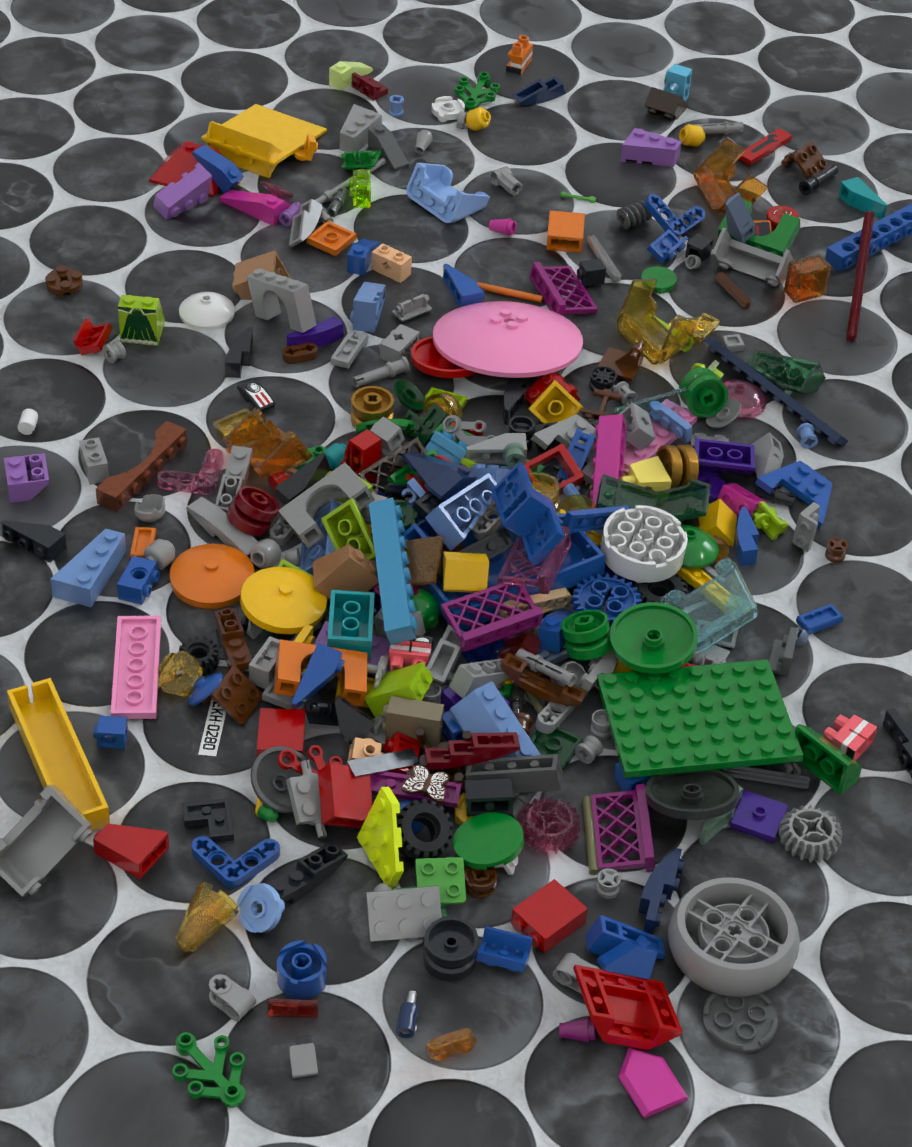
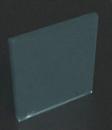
M686 388L641 399L633 403L640 406L651 401L661 400L685 392ZM631 403L615 408V412L624 410Z

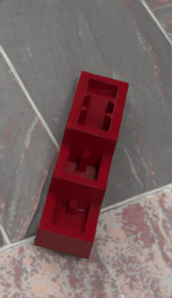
M517 732L472 733L471 740H449L448 748H425L426 768L428 770L446 769L486 762L519 751L520 744Z

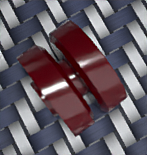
M242 486L238 490L234 498L235 501L231 503L226 515L230 523L240 531L260 537L267 533L272 524L271 521L274 520L280 508L277 501L262 489L253 486Z

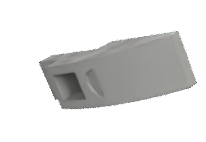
M232 446L226 473L223 474L215 503L224 512H227L231 503L235 501L234 498L240 487L247 484L249 466L253 454L252 448Z
M612 649L601 657L591 659L588 664L590 666L588 670L590 674L585 672L579 681V684L582 685L580 688L586 690L587 694L593 686L598 689L596 682L598 674L613 672L618 659L613 654Z

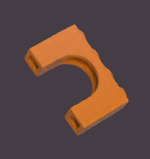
M280 640L276 653L274 694L295 696L300 684V674L307 668L316 645ZM333 648L343 652L342 660L345 661L341 673L336 672L335 674L341 685L340 696L354 706L362 707L367 692V653Z

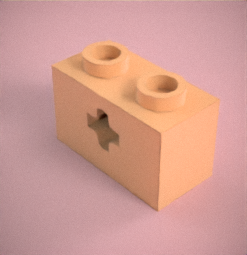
M383 243L372 251V270L399 283L411 275V256Z

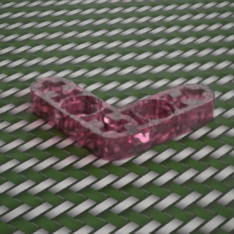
M220 449L208 450L199 474L172 470L160 471L157 474L158 486L161 489L204 495L213 493L224 463L223 452ZM207 470H214L215 472H213V473H207V472H205V471H207ZM182 481H191V483H189V484H183V483H181V482H182Z

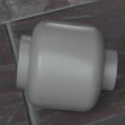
M157 539L145 549L144 557L145 559L157 561V570H163L175 559V547L168 540Z
M263 539L251 548L250 557L257 567L265 569L280 560L281 549L274 540Z

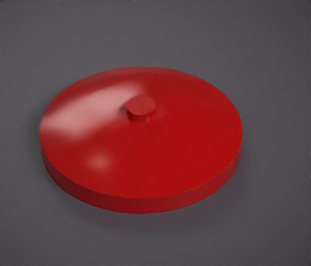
M433 336L417 341L411 348L412 364L418 370L428 375L441 378H462L476 374V372L464 369L443 357L434 345Z

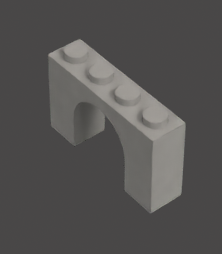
M256 269L252 274L246 276L256 317L269 320L280 314L279 296L286 307L291 329L303 333L317 325L308 284L264 269Z
M344 462L278 511L292 531L309 548L324 537L314 521V515L321 505L335 498L346 500L353 498L360 511L375 499L366 484Z

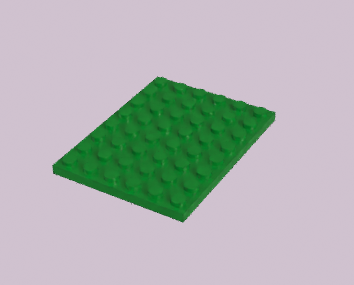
M768 659L680 667L674 671L660 674L632 671L597 675L596 682L624 778L800 762L803 760V752Z

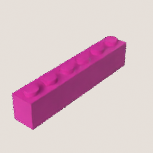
M623 414L599 416V424L595 428L598 437L594 441L596 457H593L595 473H592V484L594 486L593 490L590 491L592 501L590 509L621 506L622 499L620 477H623L627 425Z

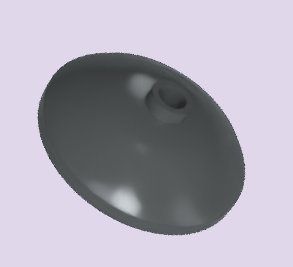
M283 746L271 747L263 751L252 765L250 775L252 788L259 800L267 807L281 813H293L286 780L291 777L302 776V774L293 769L284 770L280 768L277 764V757L283 750L290 749L295 752L297 761H307V759L292 748ZM282 758L285 764H289L286 758Z

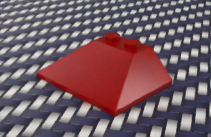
M185 141L169 153L150 177L149 182L167 186L171 182L177 183L183 178L181 176L183 173L189 174L195 169L194 165L198 161L192 155V152L203 145ZM210 147L211 149L222 155V153L218 149ZM211 178L208 197L213 198L220 188Z
M574 965L573 970L589 1016L603 1042L628 1046L634 1049L650 1050L681 1036L682 1028L662 981Z

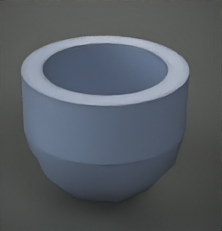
M797 627L799 629L798 635L800 636L799 638L797 637L796 646H803L807 643L808 633L805 629Z

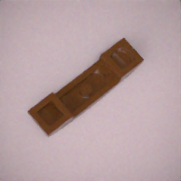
M507 653L500 667L521 688L549 702L572 706L581 705L587 694L586 690L576 685L572 687L565 685L563 688L526 670L527 661Z

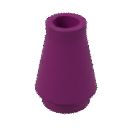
M589 1017L559 1023L560 1038L589 1043L590 1040H596V1028L592 1020H589Z

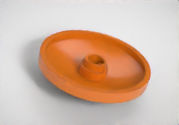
M203 544L184 551L175 559L170 569V584L175 595L191 606L203 609L224 608L240 601L242 586L246 579L254 573V566L246 554L234 547L224 544Z

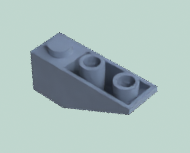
M738 192L734 196L729 197L725 203L727 228L733 237L739 242L745 243L755 234V223Z

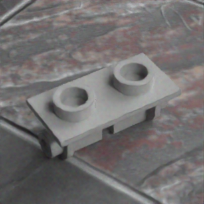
M421 294L413 298V303L410 299L398 303L395 306V310H392V313L403 322L431 311L432 308L427 304L430 300L429 296Z

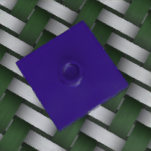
M744 790L731 820L730 828L774 843L788 805Z

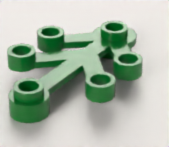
M480 72L475 88L469 84V78L460 77L459 85L455 86L454 93L463 100L465 110L470 111L477 108L479 104L495 101L496 93L500 92V84L492 83L490 88L482 90L483 86L490 84V75L488 72ZM464 89L471 95L470 97L464 93Z
M184 1032L176 1038V1050L182 1056L190 1055L203 1070L188 1069L185 1064L178 1063L172 1069L173 1078L179 1082L195 1080L188 1085V1095L193 1099L200 1097L218 1098L225 1106L235 1108L244 1101L246 1095L245 1088L240 1084L241 1071L245 1066V1056L240 1052L231 1054L229 1060L232 1070L228 1081L223 1076L226 1052L230 1048L229 1038L224 1035L215 1038L214 1049L216 1052L214 1064H212L196 1046L194 1035ZM221 1042L225 1043L224 1046H219L218 1044ZM236 1059L241 1060L240 1063H234L233 1061ZM180 1070L184 1071L183 1074H177L176 1072ZM200 1081L214 1082L218 1087H203ZM193 1088H199V1089H200V1090L197 1091V1092L192 1091ZM230 1092H236V1094H234V1095H230V1094H228V1093H230Z

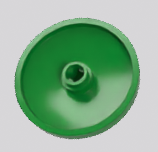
M647 602L631 606L615 618L610 628V646L615 657L625 666L643 673L660 674L674 671L685 665L693 657L697 649L698 631L692 618L683 610L665 603Z

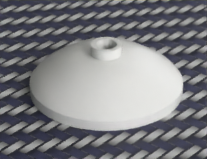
M215 292L193 294L186 298L179 307L181 320L186 325L200 330L221 328L230 323L235 315V307L232 301L224 295Z

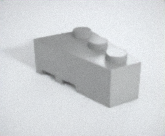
M354 104L340 131V150L344 152H358L368 144V129L381 125L382 115Z

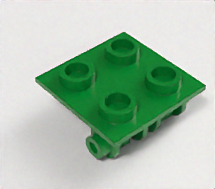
M382 150L344 152V154H341V159L344 161L341 168L348 170L356 168L371 169L375 167Z

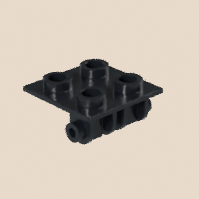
M320 689L303 703L309 724L339 726L335 706L337 690Z

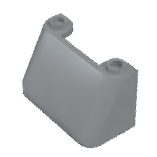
M48 785L40 793L42 800L37 799L34 802L35 805L6 836L0 838V876L21 896H26L27 894L34 895L41 888L40 882L79 840L84 842L92 833L90 822L56 785Z

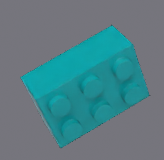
M331 590L328 647L366 652L367 659H371L375 592Z

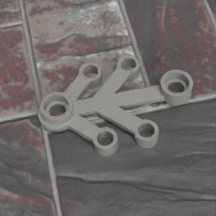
M449 415L443 421V430L452 434L454 441L457 436L459 440L469 446L496 437L494 435L487 437L467 436L462 431V429H474L479 433L484 432L487 426L481 420L466 422L461 421L456 415ZM452 422H455L456 426L452 429L450 425ZM482 423V429L478 430L477 425Z

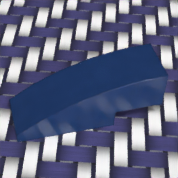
M553 76L544 82L538 79L513 93L512 96L520 105H534L553 100L566 93L563 83L556 76Z

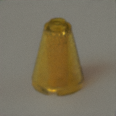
M201 882L197 886L175 936L178 941L176 945L185 952H189V950L195 952L239 913V910H237L238 906L232 898L222 890H219L218 893L211 890L213 885L206 882Z

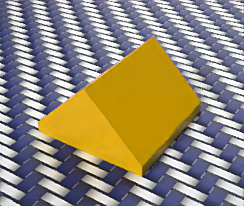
M554 380L528 409L538 420L545 424L561 422L576 415L580 411V407L583 406Z
M721 499L701 508L702 517L698 518L700 526L697 527L708 532L716 540L717 544L734 547L737 515Z
M443 552V591L475 593L487 589L489 572L487 554Z

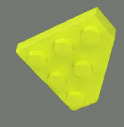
M381 787L357 839L383 882L391 888H396L404 872L403 861H399L398 847H402L401 827L397 828L396 813H400V803L390 787Z

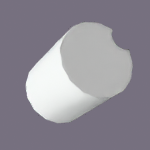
M25 409L22 411L18 424V430L22 434L30 435L35 430L38 420V413L35 410Z

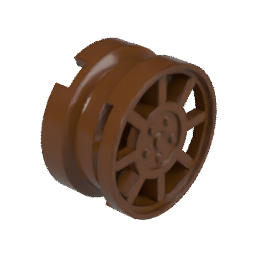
M466 866L464 871L466 893L477 899L491 896L496 890V868L493 866L487 867V870H479Z

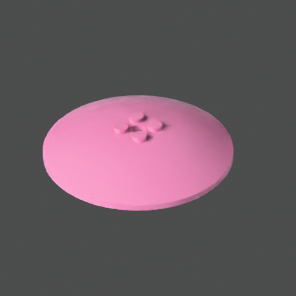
M494 301L462 306L442 316L433 329L434 345L443 357L464 369L497 377L523 378L554 373L576 361L583 347L582 334L570 320L549 309L519 302Z

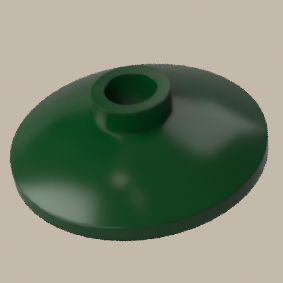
M398 379L394 383V391L401 404L414 411H421L425 408V398L413 383L405 379Z

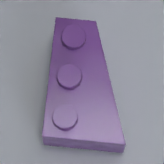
M634 128L622 144L620 162H626L627 159L637 160L636 163L642 164V161L652 162V165L674 167L680 158L682 141Z
M199 162L194 165L195 169L189 174L183 173L181 175L183 178L177 183L171 182L155 194L153 207L166 220L176 217L180 213L208 200L212 175Z

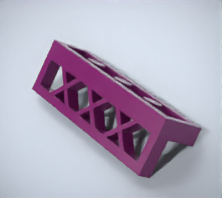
M386 771L370 774L372 795H378L381 787H390L397 799L418 800V802L422 799H427V803L433 801L430 797H423L420 793L406 794L402 791L401 786L403 782L412 775ZM448 781L444 786L446 788L445 800L441 804L436 803V805L458 808L462 783Z

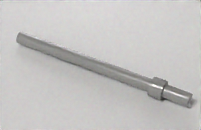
M384 158L379 159L375 167L363 169L335 188L326 190L315 201L320 204L329 202L338 193L340 188H348L386 164V160Z

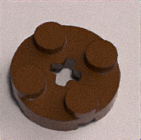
M65 265L57 266L55 270L49 272L45 277L47 289L54 295L64 296V293L69 292L72 295L79 292L83 287L82 273L75 269L67 268Z

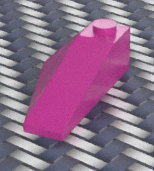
M229 190L219 197V201L272 226L280 222L279 214L291 205L276 196L263 193Z

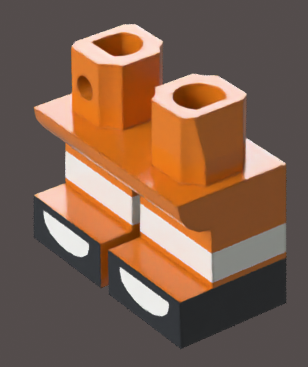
M520 35L518 41L512 45V49L507 54L511 59L506 65L507 72L521 75L532 61L533 44L529 43L528 36Z

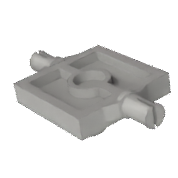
M304 760L300 762L303 775L286 780L296 825H315L317 838L327 837L325 825L322 824L318 774L312 773L310 760Z

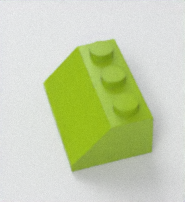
M353 498L321 518L335 550L350 545L354 549H359L369 560L376 562L373 539Z

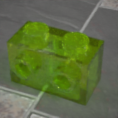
M353 170V177H349L350 198H353V208H371L370 170Z

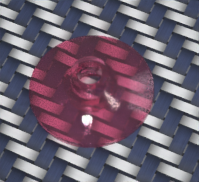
M261 181V185L277 198H291L294 196L293 193L280 186Z

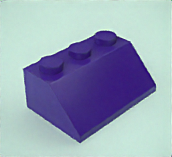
M695 438L694 449L698 456L699 469H709L718 473H732L741 476H751L755 470L754 445Z

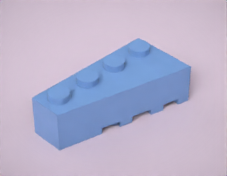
M489 473L438 505L425 517L450 551L465 539L468 532L474 527L477 520L494 500L492 490L497 483Z
M110 529L103 530L50 579L52 597L92 607L126 553L125 533Z

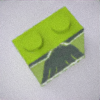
M121 295L118 304L120 341L122 343L158 346L165 324L160 299Z

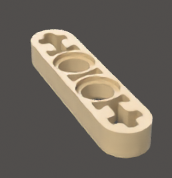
M566 588L530 595L536 607L540 606L543 613L565 608L572 602V595ZM508 600L503 604L514 608L516 601ZM520 602L516 608L522 611L530 610L528 605ZM499 609L498 613L501 617H510V612Z

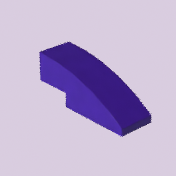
M335 316L321 323L316 321V326L303 333L295 330L288 334L287 346L314 343L318 348L333 343L344 337V322Z

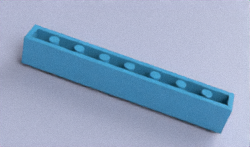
M392 497L369 503L384 629L390 645L416 639L415 629H418L417 619L413 616V613L416 612L413 599L411 600L410 598L414 596L411 583H408V580H411L409 568L406 567V564H409L407 552L404 551V548H407L404 535L402 536L405 529L400 517H403L400 505H396Z

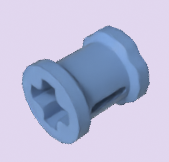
M392 95L389 98L391 103L389 114L392 117H401L404 113L402 109L404 98L401 95Z
M803 423L797 428V434L801 437L800 444L803 448L810 449L817 445L818 439L814 435L812 424Z

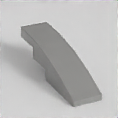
M200 497L186 507L188 512L213 538L217 536L225 545L234 547L248 557L250 556L251 548L258 541L252 535L246 534L233 526L223 510L203 497Z

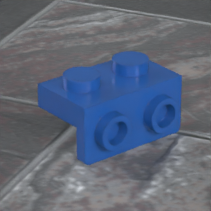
M668 229L650 244L647 250L662 264L666 260L671 261L677 254L676 251L680 253L686 247L684 243L688 237L685 236L680 240Z
M486 926L482 943L477 952L476 961L483 962L488 966L504 967L512 972H524L529 960L533 938Z

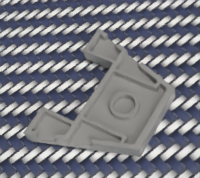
M576 414L536 432L531 439L544 450L547 449L554 439L561 444L563 443L566 448H569L577 428L583 430L582 432L588 435L590 433L596 435V429ZM578 440V443L585 446L586 442ZM594 441L585 460L587 465L581 471L584 475L583 480L590 483L591 486H593L592 473H595L593 466V457H596Z

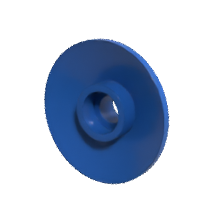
M218 672L206 678L203 676L199 677L193 683L195 689L190 695L189 705L195 706L206 699L219 686L223 679V674Z

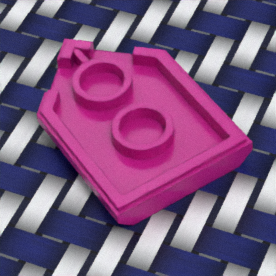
M628 1047L619 1074V1080L643 1119L688 1100V1096L664 1058Z

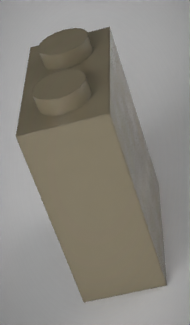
M391 696L389 704L384 705L382 715L383 718H386L382 726V733H385V741L387 738H391L396 731L418 740L416 729L423 728L427 740L432 747L438 745L442 737L444 704Z

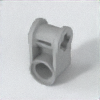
M567 953L553 971V976L560 984L582 994L573 970L574 965L600 968L581 959L576 954Z
M218 974L210 979V1003L226 1013L232 1020L240 1021L256 1004L254 995L246 988L235 983L228 976Z

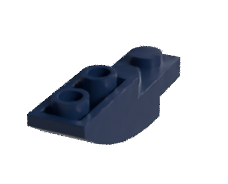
M677 848L668 854L656 866L645 884L638 911L639 913L647 914L644 932L653 935L655 926L660 927L662 913L658 912L659 907L664 908L666 899L671 900L673 891L678 892L680 878L676 877L677 873H682L684 859H680L682 849Z

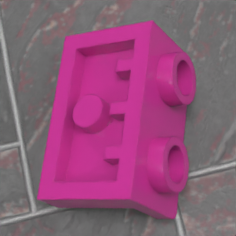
M735 483L723 485L717 500L721 499L737 516H739L741 508L746 507L751 518L754 511L758 510L759 502H767Z

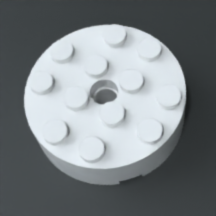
M635 505V509L625 510L621 508L608 517L603 529L600 550L605 555L606 565L615 574L637 583L659 582L672 577L681 568L688 538L687 533L681 527V522L670 513L651 506Z

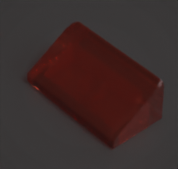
M268 999V1016L318 1018L319 1000Z

